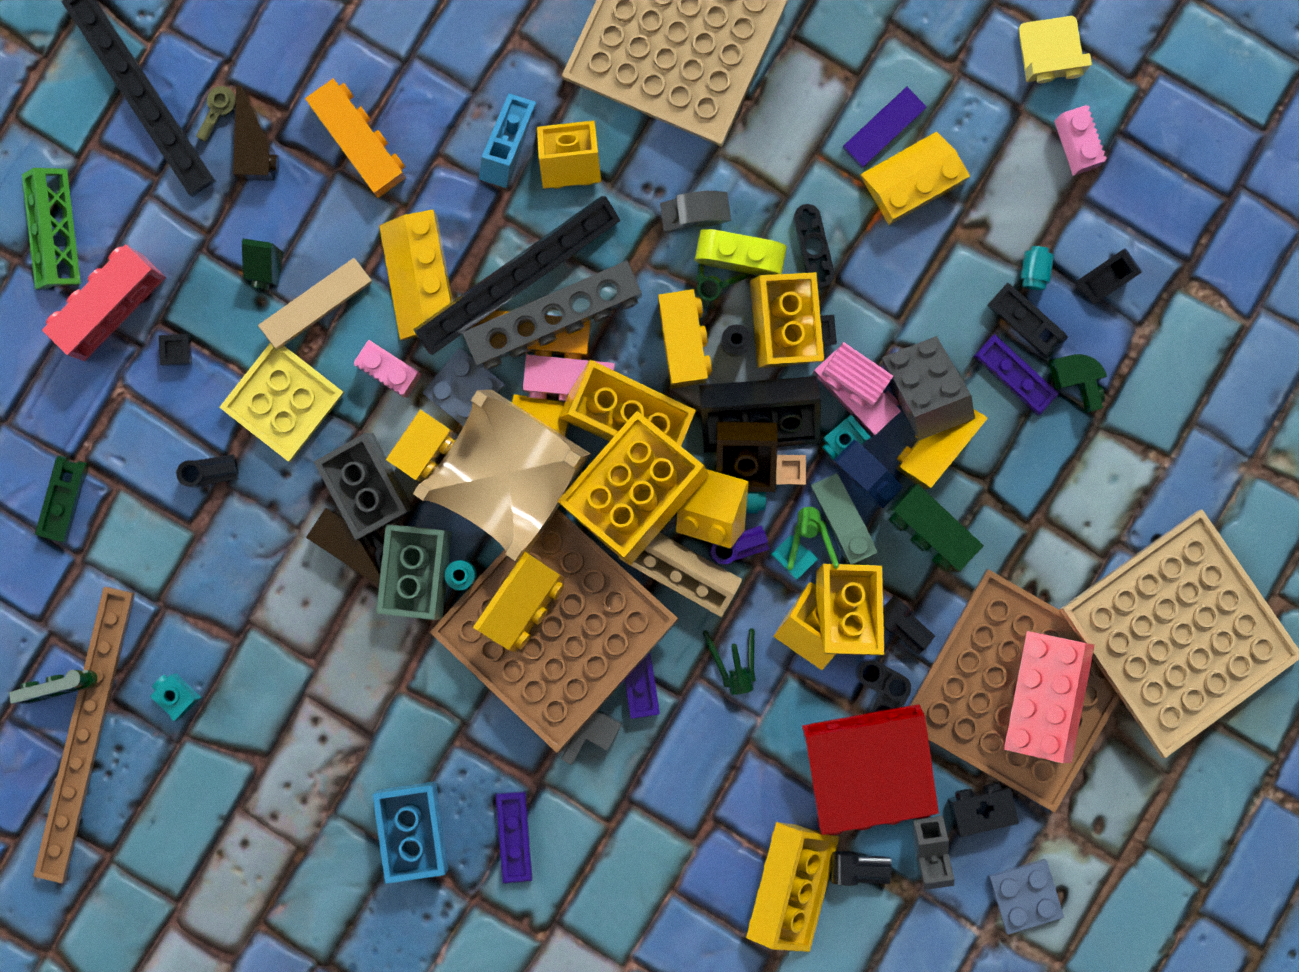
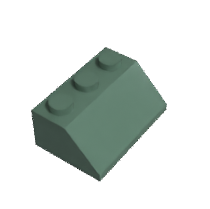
M386 524L377 614L431 620L443 618L446 592L445 570L449 565L452 531Z

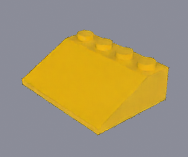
M636 411L557 502L614 553L631 565L709 474L700 461Z

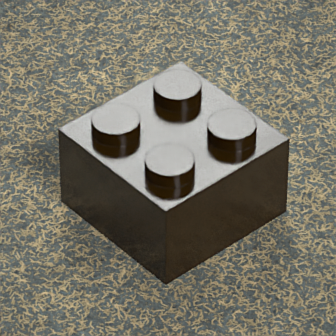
M717 422L716 472L749 481L748 492H776L777 423Z

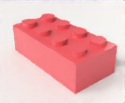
M127 244L123 247H117L109 255V262L102 269L97 268L87 279L89 282L81 290L74 291L67 298L66 302L68 304L60 312L56 311L51 314L46 320L47 325L42 331L68 356L86 361L166 278L142 253Z
M1027 631L1004 750L1060 763H1072L1094 644Z

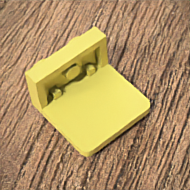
M1074 16L1026 22L1019 26L1018 33L1026 82L1037 81V83H1047L1055 80V78L1065 76L1066 79L1079 78L1092 65L1090 53L1082 54L1077 19Z

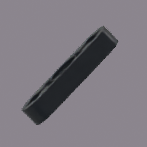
M803 204L797 208L793 217L795 231L806 273L817 272L816 262L810 265L809 260L816 261L822 257L826 259V261H821L820 265L822 271H827L829 275L825 277L824 282H820V279L817 278L818 289H823L831 284L835 272L820 212L814 205ZM803 211H807L809 215H814L815 218L811 221V229L813 231L818 228L819 233L812 232L804 237L802 236V232H807L808 230L805 221L800 222L799 220L803 215ZM809 239L819 240L822 244V251L815 255L810 254L806 250V242Z

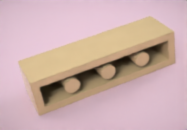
M660 532L630 565L720 617L723 616L743 580Z

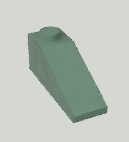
M838 473L810 485L846 563L852 565L878 553Z

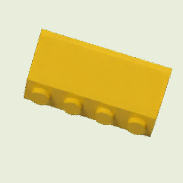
M434 210L402 215L379 225L400 340L418 337L413 329L453 301L438 218Z
M589 360L571 388L559 418L610 442L632 415L638 411L677 444L682 446L696 410L593 360Z
M776 822L767 859L764 863V870L757 891L752 917L749 921L747 939L772 950L810 952L832 868L833 852L837 849L839 836L821 835V832L796 824Z

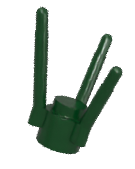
M698 264L696 280L699 283L697 292L704 300V306L714 310L715 305L712 301L721 296L724 288L748 278L749 275L748 273H743L721 281L716 276L705 277L704 265Z
M753 628L749 629L748 672L746 667H741L738 648L733 643L731 649L735 668L729 670V676L708 631H703L708 648L722 676L724 687H729L731 695L744 694L754 690L752 682L756 681L754 673L755 631Z

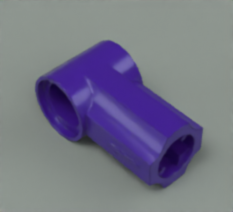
M762 525L745 530L732 546L728 558L722 560L717 557L715 551L717 544L713 543L709 547V556L715 563L729 564L733 561L769 550L768 540Z

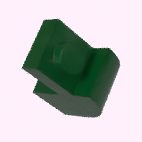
M1074 354L1048 362L1055 390L1078 385L1085 413L1103 408L1102 403L1105 402V395L1102 386L1097 385L1096 380L1107 377L1103 366L1096 359L1083 354Z

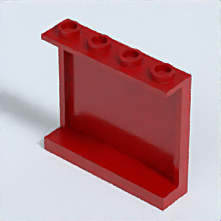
M920 704L802 725L818 815L817 823L821 835H839L847 830H867L875 825H895L902 820L928 818L931 815L939 814L926 719Z

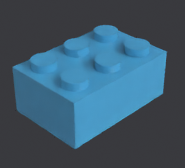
M436 781L375 791L373 793L385 884L445 875L448 871V862Z

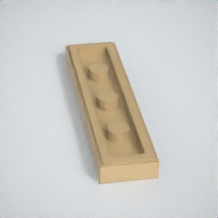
M352 258L264 320L258 327L277 351L369 286L372 280L356 259Z

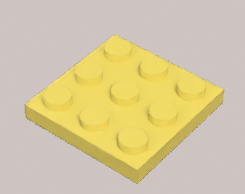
M269 343L219 408L284 459L291 462L345 392L286 346H282L276 351L272 344Z

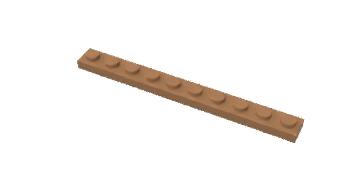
M107 586L103 587L83 669L94 671L97 674V683L92 688L78 691L33 877L58 883L66 881L135 597L133 592Z

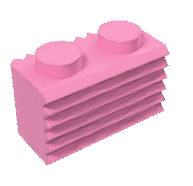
M1087 105L1064 112L1054 121L1073 176L1098 168L1107 158L1104 156L1103 146L1100 145L1101 140L1098 139L1097 129L1094 128L1095 123L1092 122L1094 118L1090 117L1092 112L1088 111L1090 107Z
M370 340L366 342L354 361V365L404 398L410 395L422 376L417 370Z
M845 342L841 344L822 372V375L826 377L824 382L836 391H839L841 388L851 394L849 399L861 408H864L865 405L872 407L893 377V375Z

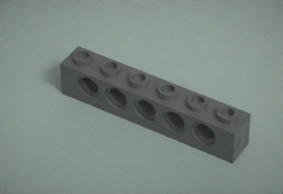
M626 260L464 331L462 334L477 367H484L485 370H489L502 364V358L509 355L517 358L528 353V347L539 343L540 346L547 345L557 339L555 335L567 331V334H572L584 328V322L591 319L599 322L610 317V311L621 307L622 310H626L639 303L637 299L642 297V292ZM608 286L613 287L617 291L616 297L610 301H606L600 296L601 290ZM580 298L586 299L590 303L588 310L583 313L576 312L573 309L574 302ZM552 310H557L562 314V320L556 325L546 322V315ZM525 322H530L535 326L534 333L528 337H523L518 333L520 325ZM497 334H503L507 337V344L501 349H495L491 345L492 338Z

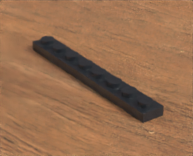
M97 0L61 1L187 193L193 197L215 183V178Z
M600 196L414 328V332L428 353L434 355L462 335V332L469 330L621 220L608 198Z

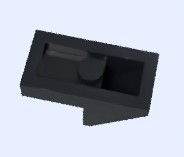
M1124 248L1077 280V282L1094 305L1141 274L1142 271L1127 249Z

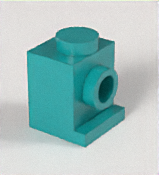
M850 415L822 439L825 443L822 448L834 460L848 446L840 443L839 437L842 434L849 436V444L855 439L861 445L870 436L855 418Z
M177 673L171 674L169 677L165 674L162 675L152 685L155 691L150 695L170 715L173 721L182 719L202 698ZM169 690L175 693L173 701L166 697Z

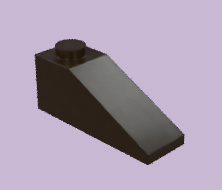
M236 86L233 175L239 180L274 181V172L278 173L279 156L275 155L273 146L248 93L243 87Z
M335 507L334 510L325 508L306 538L379 586L381 570L378 568L363 538L355 540L338 507Z

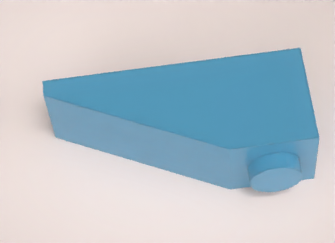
M508 93L482 154L479 180L504 188L508 187L536 106L535 101Z

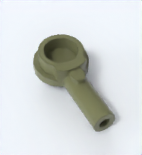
M217 86L208 93L207 105L210 111L196 135L198 139L207 142L219 118L226 117L235 109L236 96L228 87Z

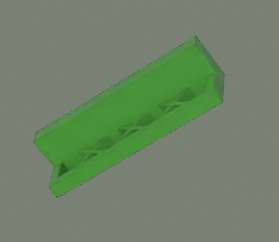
M32 168L21 175L35 290H47L53 286L80 285L67 169ZM46 176H59L60 189L56 194L47 187ZM53 203H56L63 210V218L59 223L50 215V207ZM57 232L66 238L67 246L63 251L54 245L53 236ZM61 260L70 268L71 278H58L57 265Z

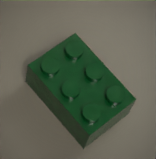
M919 484L909 486L886 511L891 516L888 521L900 532L902 530L907 531L913 536L910 539L911 543L922 552L924 550L926 552L929 551L934 556L931 561L943 572H960L984 546Z

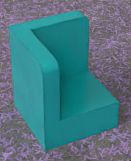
M789 535L771 553V556L797 580L818 558L799 542L794 567L792 570H788L787 566L794 539L793 535Z

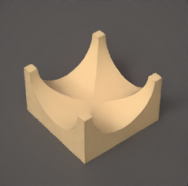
M477 390L471 399L473 404L469 417L456 441L429 477L422 483H419L413 495L423 501H430L448 508L471 521L497 540L505 549V555L516 561L520 559L524 552L530 553L560 504L557 501L574 483L591 453L495 391Z

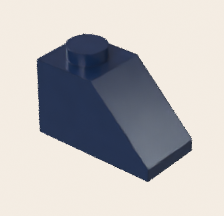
M855 439L834 459L836 464L861 492L881 508H884L903 488L891 472Z

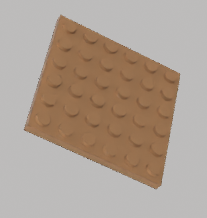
M557 508L529 554L565 578L562 583L564 589L557 599L550 600L545 608L548 610L546 616L540 624L533 625L528 633L531 635L530 639L521 650L517 649L516 652L509 651L473 628L518 562V560L514 561L505 555V549L434 626L430 633L556 753H560L680 619Z
M986 569L908 706L920 704L926 719L928 740L1055 813L1120 697L1092 658L1072 763H1060L1004 750L1027 631L1079 642L1081 640L1060 610L991 570Z

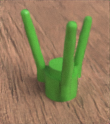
M804 507L797 514V525L795 526V535L787 566L788 570H792L794 567L801 536L812 538L818 532L822 535L833 567L835 569L839 568V563L827 532V523L821 521V514L814 507Z

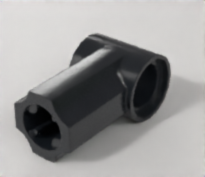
M235 454L195 461H184L178 466L176 476L182 485L198 488L203 485L239 480V470ZM196 466L199 471L198 479L194 482H188L185 477L186 470L189 467Z
M893 595L883 606L884 628L891 634H896L911 650L919 655L929 646L935 635L912 615L913 612L901 600Z
M850 851L833 852L831 883L844 886L858 885V883L890 884L892 875L890 857L862 856L859 853Z

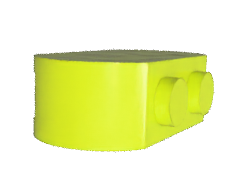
M703 229L699 233L694 260L706 266L759 276L782 274L787 246L773 240L713 229Z

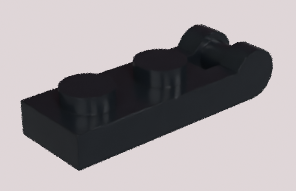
M1006 283L986 305L1047 360L1055 353L1053 351L1058 344H1063L1068 338L1063 330L1009 283ZM1044 330L1050 335L1045 342L1039 337Z

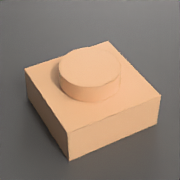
M777 455L776 485H806V455Z

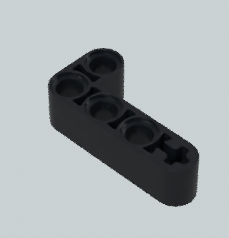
M864 659L860 661L855 670L858 681L876 691L865 714L875 712L881 705H886L889 709L904 707L911 693L909 679L875 660ZM868 665H874L877 668V676L872 681H866L863 677V670ZM894 679H900L903 682V690L898 695H892L889 691V685Z

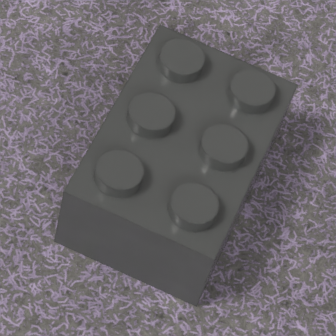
M937 336L882 357L884 370L893 375L888 384L919 440L975 419L972 396Z

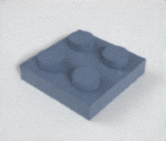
M459 347L422 393L464 426L472 409L473 403L471 399L476 391L493 390L499 394L505 387V384L491 372L485 370L484 367L478 368L474 359Z
M1046 859L988 875L1007 935L1064 918Z

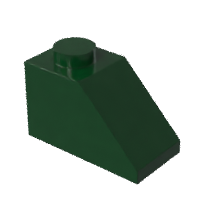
M243 238V278L251 282V287L256 289L269 290V285L278 287L284 252L273 243Z

